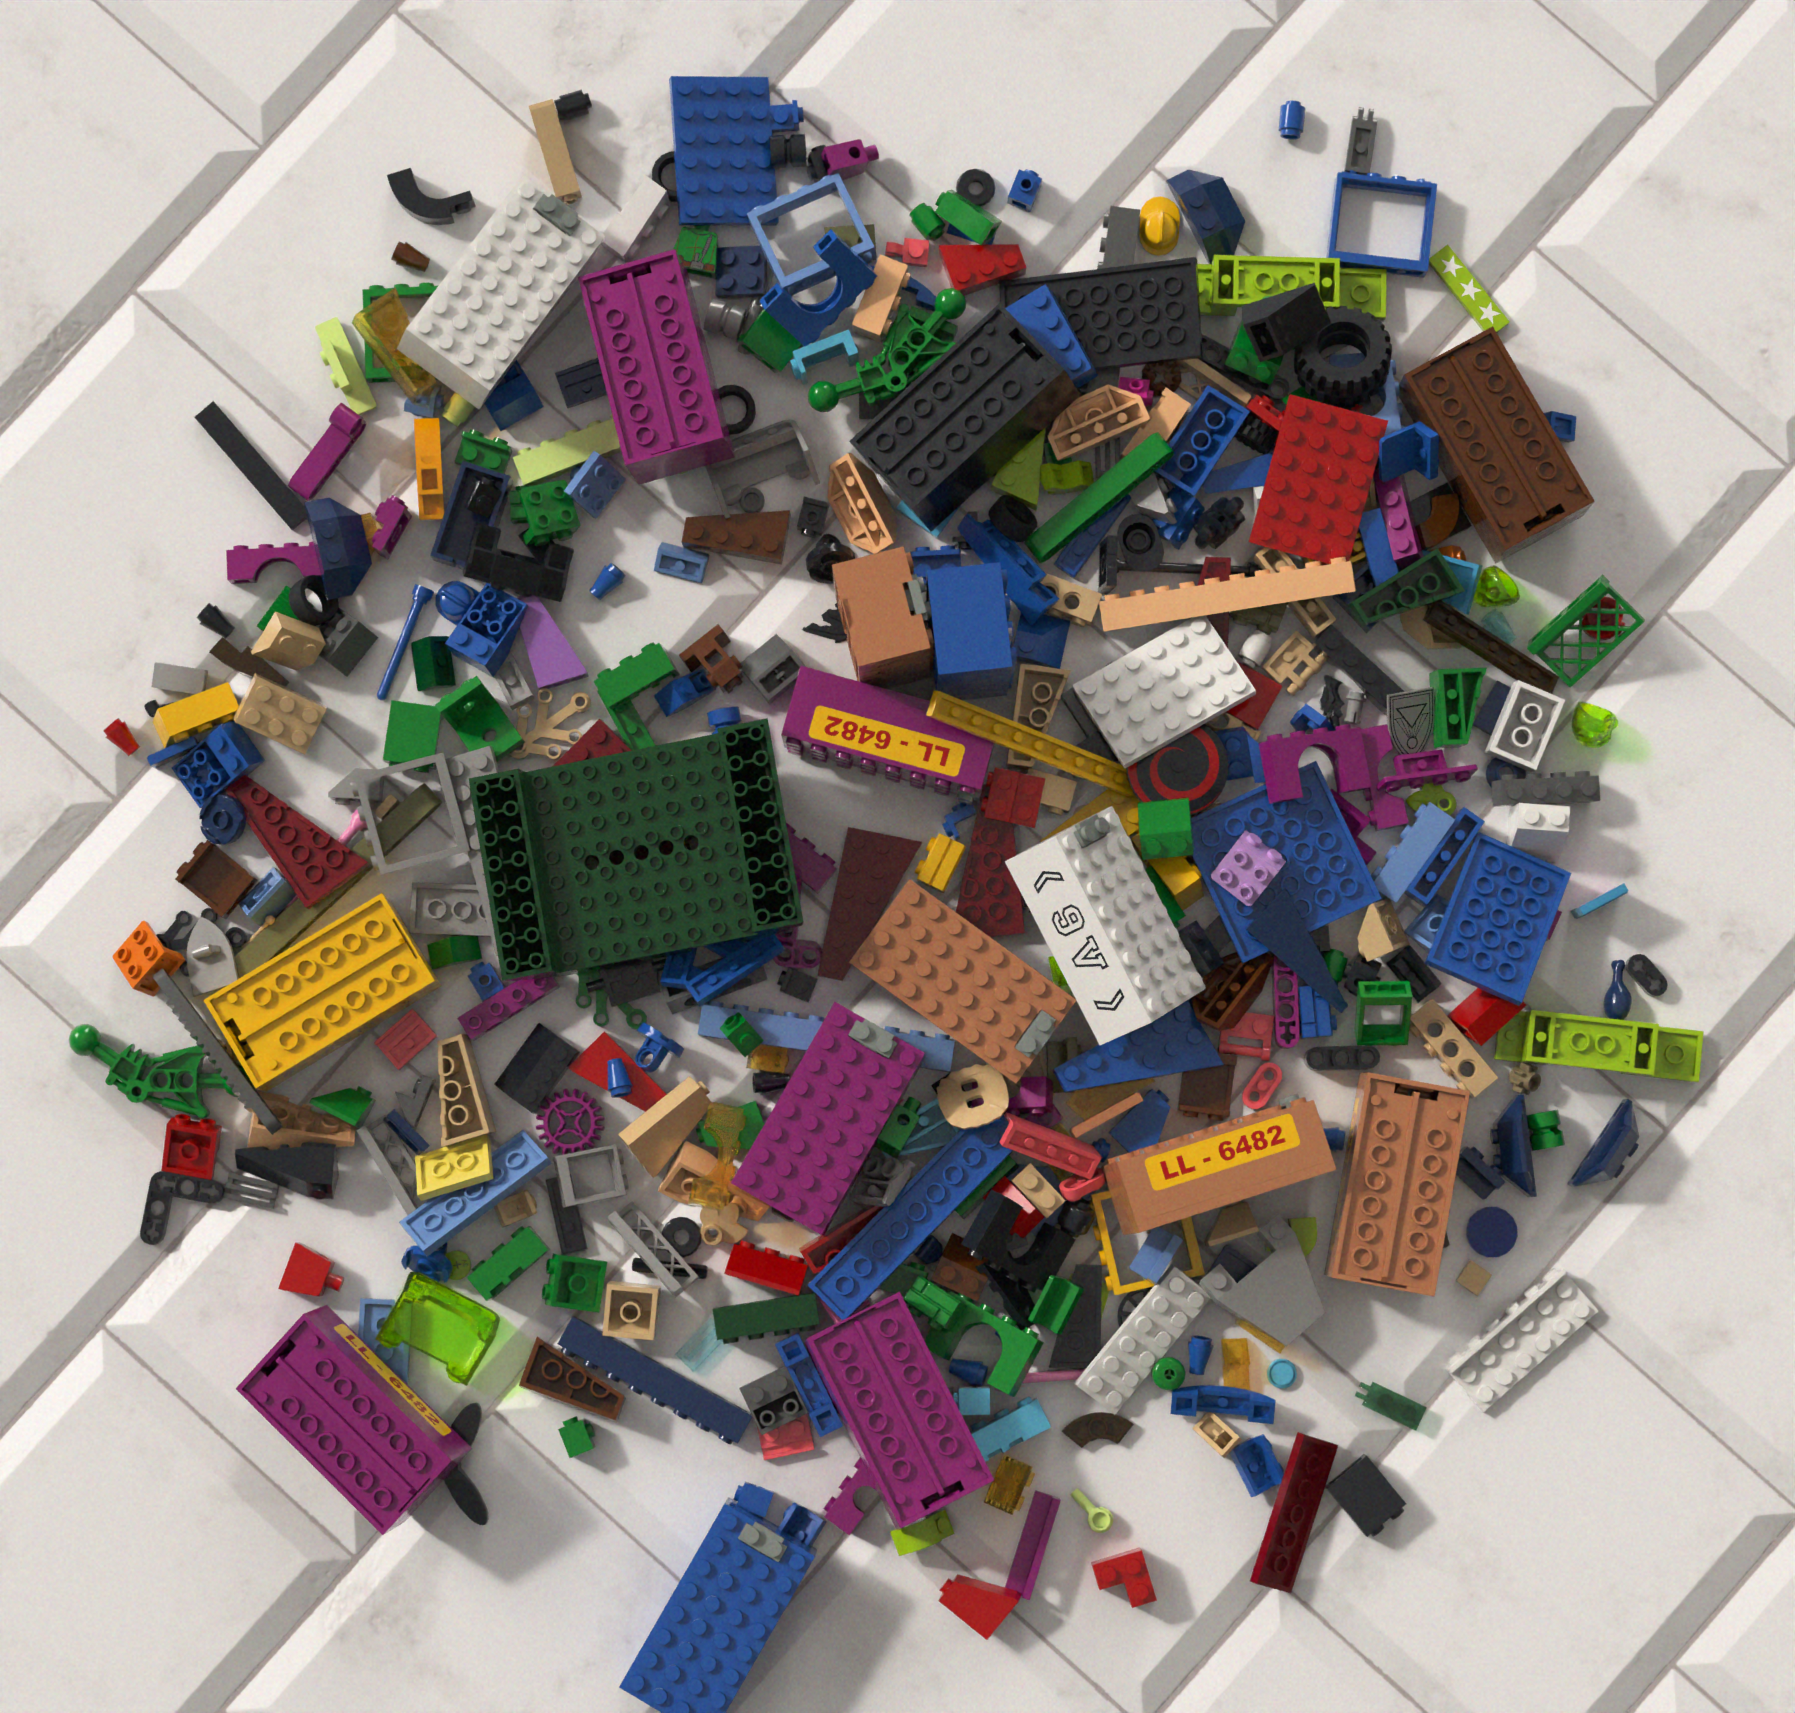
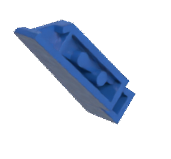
M1273 452L1211 471L1202 485L1204 492L1210 494L1264 486Z
M971 514L965 515L957 527L958 531L984 564L1001 562V569H1006L1007 595H1009L1029 624H1034L1059 600L1054 593L1040 583L1047 574L1012 539L1003 535L993 525L991 520L987 519L981 523L976 521Z

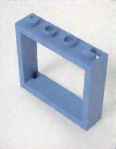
M839 173L827 175L819 182L812 185H804L794 193L779 196L773 202L764 206L759 205L747 213L751 228L778 284L791 296L836 276V272L824 260L790 275H784L761 224L838 191L862 240V243L851 248L865 262L877 258L875 247Z

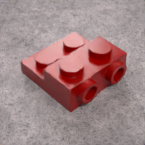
M1256 395L1246 406V409L1250 411L1249 415L1261 420L1260 422L1266 423L1278 435L1285 411L1283 410L1281 413L1274 408L1275 403L1268 397Z
M995 767L994 772L989 771L986 786L990 787L989 797L984 796L982 800L981 811L985 812L984 817L1035 828L1046 778Z
M177 1114L175 1117H171L166 1126L161 1171L212 1180L215 1171L216 1154L220 1146L222 1126L216 1125V1121L213 1119H201L200 1122L192 1121L191 1117L186 1114Z

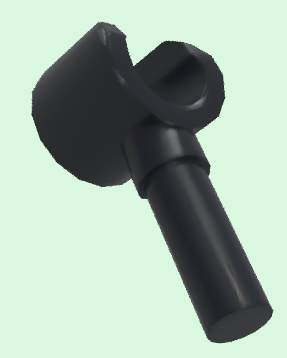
M152 700L146 703L144 707L148 715L154 718L158 708L171 703L159 706L156 700Z

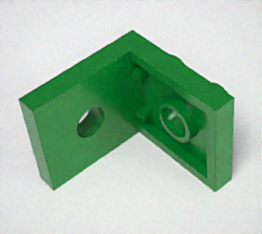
M477 676L464 681L460 688L444 695L440 702L435 704L442 716L459 735L469 752L492 746L496 761L498 762L525 743L496 699ZM495 731L496 736L492 741H484V737L488 732Z

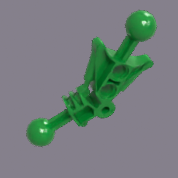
M954 288L944 289L939 292L935 299L934 306L936 310L922 327L910 316L908 305L901 304L883 343L884 348L881 354L873 356V363L870 364L865 358V365L861 366L856 361L858 378L837 385H833L828 381H818L813 384L808 393L810 406L819 412H829L836 407L839 399L863 392L869 406H874L876 400L882 399V401L889 398L896 399L909 387L910 383L920 377L956 344V342H943L934 337V334L946 320L957 319L963 314L966 309L965 296ZM916 338H922L925 340V342L920 346H915L912 344L913 340ZM889 351L888 358L892 371L886 375L881 366L885 364V357ZM899 357H907L909 359L904 365L896 363ZM928 360L919 368H917L918 371L907 378L919 362Z
M78 1025L70 1033L69 1044L71 1049L80 1056L93 1054L109 1065L111 1069L105 1080L106 1084L117 1086L118 1090L125 1094L131 1102L150 1101L161 1104L164 1108L195 1115L203 1119L209 1117L210 1111L203 1102L202 1088L225 1089L231 1096L238 1097L232 1092V1088L226 1084V1080L220 1076V1073H202L206 1055L198 1045L163 1053V1056L156 1058L151 1057L149 1054L141 1057L142 1049L140 1048L134 1052V1044H131L121 1054H118L101 1042L99 1031L92 1025ZM165 1062L153 1068L146 1079H142L146 1066L150 1067L156 1063ZM238 1065L242 1072L245 1074V1076L248 1078V1080L251 1082L243 1066ZM160 1073H164L168 1078V1082L164 1087L160 1086L157 1081ZM186 1073L193 1077L191 1087H186L183 1084L182 1079ZM138 1087L141 1088V1095L137 1092ZM153 1092H173L181 1101L166 1097L162 1099L152 1095Z

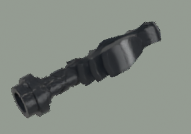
M1324 675L1325 687L1319 701L1320 709L1324 711L1323 715H1326V718L1335 729L1336 726H1340L1339 718L1343 716L1341 707L1345 703L1341 700L1338 693L1339 686L1343 682L1332 678L1333 676Z

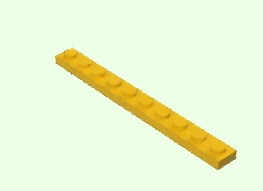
M933 691L926 716L1128 797L1136 798L1129 786L1126 768L1124 769L1121 764L941 691Z

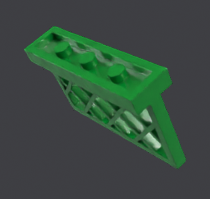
M1603 574L1528 642L1527 649L1533 655L1536 654L1569 687L1573 686L1645 621L1609 584L1610 581ZM1609 593L1616 600V609L1601 608V599ZM1586 613H1597V625H1582V616ZM1601 613L1616 614L1615 626L1600 625ZM1619 614H1630L1636 621L1631 626H1619ZM1568 629L1579 630V642L1564 641V633ZM1582 630H1597V642H1582ZM1600 630L1615 631V640L1611 643H1600ZM1549 646H1560V658H1550L1543 651ZM1564 646L1579 647L1578 659L1564 658ZM1582 647H1597V656L1593 659H1582ZM1563 663L1578 664V673L1570 678L1563 671Z

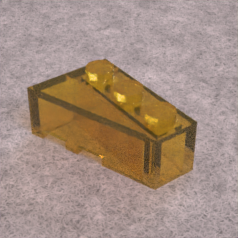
M1149 1078L1078 1090L1064 1104L1084 1121L1152 1084L1155 1080Z

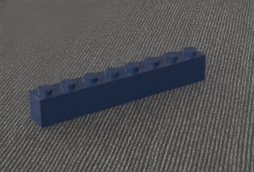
M575 1316L571 1318L557 1343L562 1346L561 1352L572 1358L575 1355L584 1358L583 1364L594 1370H597L598 1367L607 1371L605 1376L618 1383L622 1379L629 1383L628 1389L639 1395H642L643 1392L651 1395L650 1401L663 1408L665 1404L674 1408L673 1413L685 1420L689 1416L697 1421L695 1424L697 1427L706 1432H709L710 1429L718 1432V1438L730 1445L733 1441L736 1443L740 1441L753 1417L750 1412L614 1337L602 1336L603 1331Z

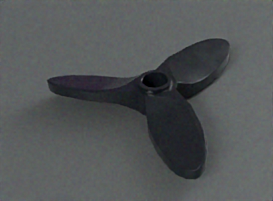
M471 1403L466 1406L451 1425V1428L470 1447L477 1436L481 1423L482 1410L479 1403ZM460 1462L444 1479V1482L455 1502L468 1518L474 1523L485 1525L489 1519L486 1504L477 1487L461 1468Z

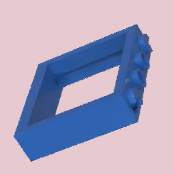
M1350 170V172H1338L1334 184L1326 258H1340V268L1386 269V273L1424 278L1428 272L1437 184L1425 181V179L1410 181L1406 180V177L1403 176L1384 178L1378 173L1358 175L1353 170ZM1343 187L1426 197L1419 260L1336 251Z

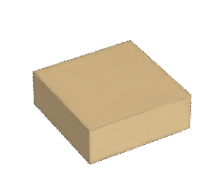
M389 794L374 813L383 820L401 802L392 794Z
M1469 1260L1456 1279V1282L1478 1296L1492 1274L1472 1260Z

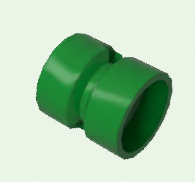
M1558 1110L1527 1115L1528 1130L1533 1132L1530 1136L1532 1151L1565 1145L1563 1131L1558 1129V1126L1561 1124Z

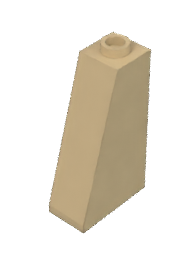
M553 99L530 105V113L555 196L566 205L573 204L582 195Z
M689 1076L618 1134L653 1178L658 1175L713 1104L707 1097L710 1091L702 1081L696 1083Z

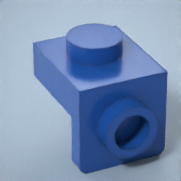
M960 803L951 808L952 813L944 816L946 822L942 825L948 837L953 836L955 841L960 839L955 824L976 815L973 804L966 805Z

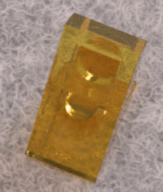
M1247 1338L1221 1339L1223 1386L1250 1390V1358Z

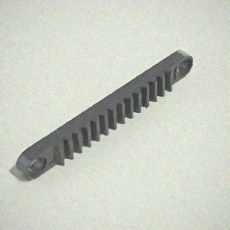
M163 968L154 974V980L168 997L167 1006L173 1009V1014L179 1017V1022L185 1025L184 1028L191 1033L190 1036L197 1041L196 1044L203 1049L202 1052L208 1056V1060L214 1064V1068L220 1072V1076L226 1080V1084L232 1088V1092L238 1096V1100L245 1105L244 1108L250 1113L254 1112L272 1135L280 1130L283 1125L171 976Z

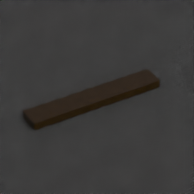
M1443 601L1429 605L1423 618L1425 622L1515 680H1520L1550 694L1553 693L1559 676Z

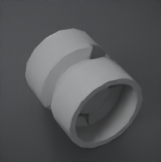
M712 299L705 317L703 329L715 334L722 331L725 337L737 340L744 326L747 309L735 305L729 308L726 302Z

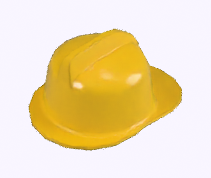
M1161 196L1153 197L1146 201L1141 209L1140 243L1150 254L1157 256L1166 255L1178 243L1180 215L1179 209L1173 201Z

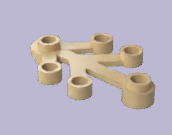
M547 688L539 690L537 694L539 706L535 729L526 734L528 718L532 715V708L527 703L518 707L517 714L519 717L516 730L525 743H523L521 750H513L509 755L516 759L525 758L529 753L548 756L553 760L560 758L562 750L557 744L543 746L533 744V742L540 737L568 741L574 745L577 741H571L570 735L578 733L580 739L582 734L579 730L565 731L553 728L575 712L585 713L590 709L591 699L584 692L575 693L571 698L570 704L547 719L549 703L553 700V694ZM543 692L550 694V698L546 701L541 700ZM580 697L585 699V704L581 707L576 705V700ZM524 706L529 708L527 715L520 714V709ZM553 747L559 750L556 756L549 754V750Z

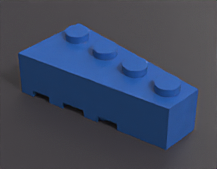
M1046 284L1005 308L1061 365L1076 388L1099 376L1056 297Z

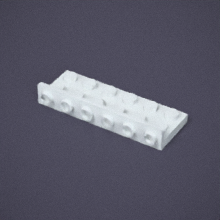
M1555 1268L1551 1269L1543 1276L1545 1281L1540 1286L1533 1285L1524 1293L1526 1297L1519 1304L1515 1301L1505 1310L1506 1315L1500 1321L1496 1318L1485 1327L1487 1332L1484 1335L1473 1337L1466 1344L1468 1349L1462 1354L1457 1352L1448 1359L1447 1363L1449 1365L1445 1370L1482 1412L1486 1411L1598 1312L1596 1307L1569 1278L1564 1268H1559L1558 1270Z

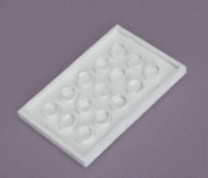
M1205 615L1192 617L1072 685L1073 691L1124 769L1256 695L1255 688Z

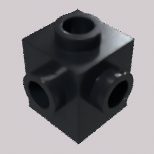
M1359 953L1354 964L1347 965L1343 974V978L1347 980L1343 987L1348 989L1352 995L1357 996L1358 982L1381 980L1377 975L1382 963L1376 960L1367 962L1366 958Z

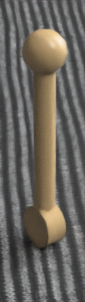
M266 916L264 924L241 949H244L268 925L274 924V916Z

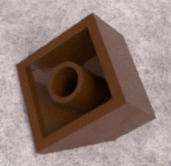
M952 1233L931 1280L978 1301L988 1277L985 1273L980 1274L975 1267L988 1260L983 1257L982 1261L969 1255L970 1249L961 1244L964 1238Z

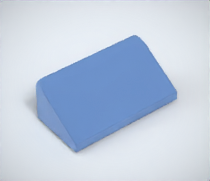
M662 542L657 551L654 571L702 583L710 555Z

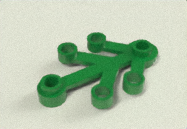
M599 966L593 967L594 971L576 974L579 976L576 1004L580 1008L585 1009L591 1005L592 1000L588 995L586 983L589 982V978L592 981L600 979V973L597 971L600 970ZM604 989L596 991V1013L593 1017L594 1023L600 1027L606 1026L609 1022V1016L606 1013L608 994ZM586 996L588 998V1003L586 1005H580V997ZM629 1003L617 1006L627 1016L626 1022L631 1028L638 1029L642 1023H647V1016L641 1009H634ZM600 1014H604L606 1017V1021L602 1024L597 1022V1016ZM640 1015L642 1017L641 1023L634 1024L632 1021L633 1016Z

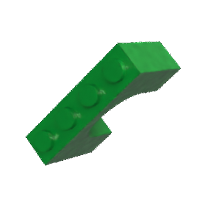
M950 1292L952 1296L966 1304V1308L961 1316L958 1317L952 1330L948 1331L942 1328L941 1331H938L931 1327L924 1340L929 1351L949 1361L962 1336L970 1328L977 1325L992 1326L1001 1338L1002 1353L987 1383L1015 1397L1044 1342L1037 1339L1039 1334L1025 1327L1024 1331L1015 1327L1017 1322L1005 1315L1000 1319L993 1315L995 1310L984 1303L979 1307L971 1303L973 1299L961 1293L957 1295Z

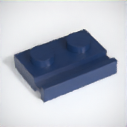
M598 358L555 373L567 408L607 395Z

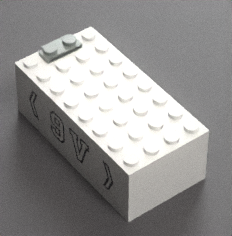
M522 175L408 325L397 350L473 406L480 409L594 257L605 235L579 217L576 211L553 194H548L526 176Z
M1112 806L1005 861L1099 1045L1152 1023L1206 989L1201 975L1197 972L1189 952L1185 949L1179 933L1167 913L1166 907L1162 904L1154 884L1147 875L1142 861L1139 859L1130 838L1120 822L1119 816L1115 813Z

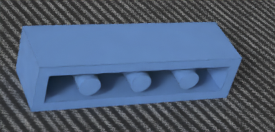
M1431 802L1427 805L1421 804L1414 814L1417 819L1412 827L1409 824L1406 825L1399 835L1402 841L1397 847L1392 845L1385 855L1387 859L1385 865L1382 868L1377 866L1371 875L1378 891L1396 903L1455 821L1453 817Z

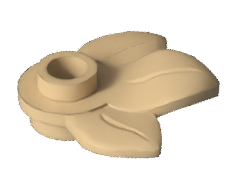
M711 1202L703 1206L700 1212V1220L703 1224L700 1233L701 1239L706 1244L718 1245L722 1241L733 1244L746 1236L748 1229L736 1223L739 1218L738 1204L727 1203L718 1209ZM716 1229L718 1233L711 1235L709 1230Z

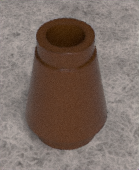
M399 241L391 260L395 261L396 265L425 272L430 258L426 257V255L409 243L405 242L404 244Z

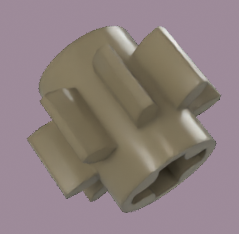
M1523 1062L1520 1063V1066L1513 1067L1509 1074V1081L1514 1084L1512 1090L1529 1095L1530 1091H1536L1541 1083V1076L1536 1073L1538 1067Z

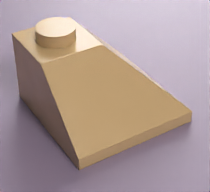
M1429 605L1400 614L1403 630L1427 649L1462 648L1461 644L1423 620Z
M1390 898L1369 905L1357 937L1359 952L1366 958L1367 962L1410 944Z
M1241 1201L1226 1205V1208L1220 1210L1204 1240L1205 1246H1214L1259 1232L1248 1202L1241 1203Z

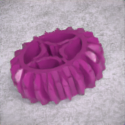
M564 1089V1097L562 1098L557 1091L554 1092L556 1099L554 1102L551 1098L547 1097L545 1101L550 1106L548 1108L542 1105L539 1107L541 1111L546 1112L545 1115L536 1116L537 1120H543V1125H537L536 1130L544 1129L545 1133L539 1135V1139L543 1140L547 1137L549 1139L544 1146L549 1148L554 1144L555 1147L552 1152L557 1154L560 1148H562V1155L568 1154V1150H571V1153L577 1152L578 1148L581 1151L587 1150L585 1148L586 1144L594 1149L596 1146L591 1141L592 1138L596 1140H601L602 1138L600 1135L595 1134L596 1130L604 1131L605 1129L604 1126L597 1125V1121H603L605 1117L596 1116V1113L602 1110L601 1106L593 1109L592 1105L595 1104L596 1099L592 1098L587 1102V1092H584L581 1098H579L578 1089L573 1090L572 1096L569 1095L568 1089ZM565 1102H578L583 1106L574 1113L569 1114L559 1105ZM553 1111L560 1119V1126L554 1134H552L550 1128V1119ZM587 1112H589L591 1118V1127L588 1134L584 1132L580 1124L581 1119ZM562 1114L566 1117L569 1116L571 1119L572 1116L576 1117L574 1124L579 1132L571 1127L568 1130L564 1129L567 1122ZM569 1132H573L581 1139L580 1142L575 1144H564L558 1140Z

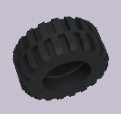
M1340 306L1339 309H1334L1333 307L1326 308L1331 323L1295 347L1294 371L1298 375L1297 380L1301 386H1305V391L1310 396L1317 395V400L1323 403L1327 400L1331 402L1330 405L1338 406V403H1345V406L1353 405V402L1357 400L1358 403L1367 400L1368 395L1372 397L1378 393L1379 387H1383L1387 375H1389L1392 354L1390 335L1388 331L1384 330L1385 326L1380 320L1375 321L1374 315L1369 312L1364 314L1360 308L1354 307V310L1347 309V306ZM1346 344L1361 351L1365 359L1358 365L1341 368L1327 363L1320 356V353L1329 346Z

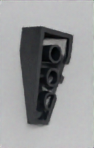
M304 1142L301 1147L290 1148L288 1144L280 1145L279 1149L269 1150L264 1146L235 1150L237 1169L307 1197H314L316 1199L334 1198L339 1176L335 1144Z

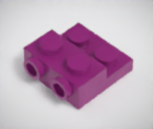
M393 495L391 498H387L385 503L381 502L375 512L377 516L375 520L382 529H377L372 538L374 543L372 547L380 556L387 560L412 517L407 510L408 506L405 505V502Z

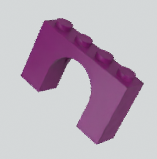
M1350 724L1336 726V731L1328 732V727L1314 729L1313 734L1308 735L1305 734V731L1290 733V737L1283 738L1282 734L1267 736L1268 741L1260 743L1259 749L1269 804L1293 801L1303 797L1298 763L1301 754L1307 747L1321 750L1330 759L1338 794L1370 788L1371 782L1361 727L1351 728Z

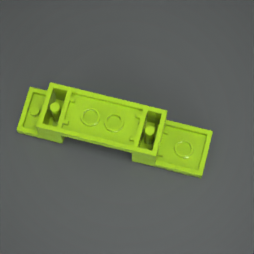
M1214 255L1212 264H1198L1200 315L1235 316L1237 307L1262 300L1265 296H1274L1315 283L1325 308L1333 307L1334 309H1339L1340 306H1347V309L1354 310V307L1362 309L1364 314L1369 312L1374 315V320L1386 319V269L1340 268V258Z
M1538 1010L1520 1011L1497 1032L1494 1060L1538 1065L1554 1064L1616 1071L1627 1075L1699 1082L1704 1031L1661 1027L1659 1024Z

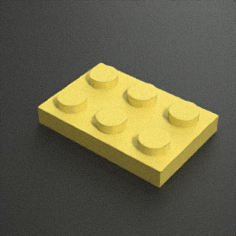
M487 1134L415 1156L417 1195L421 1201L493 1179L491 1142Z

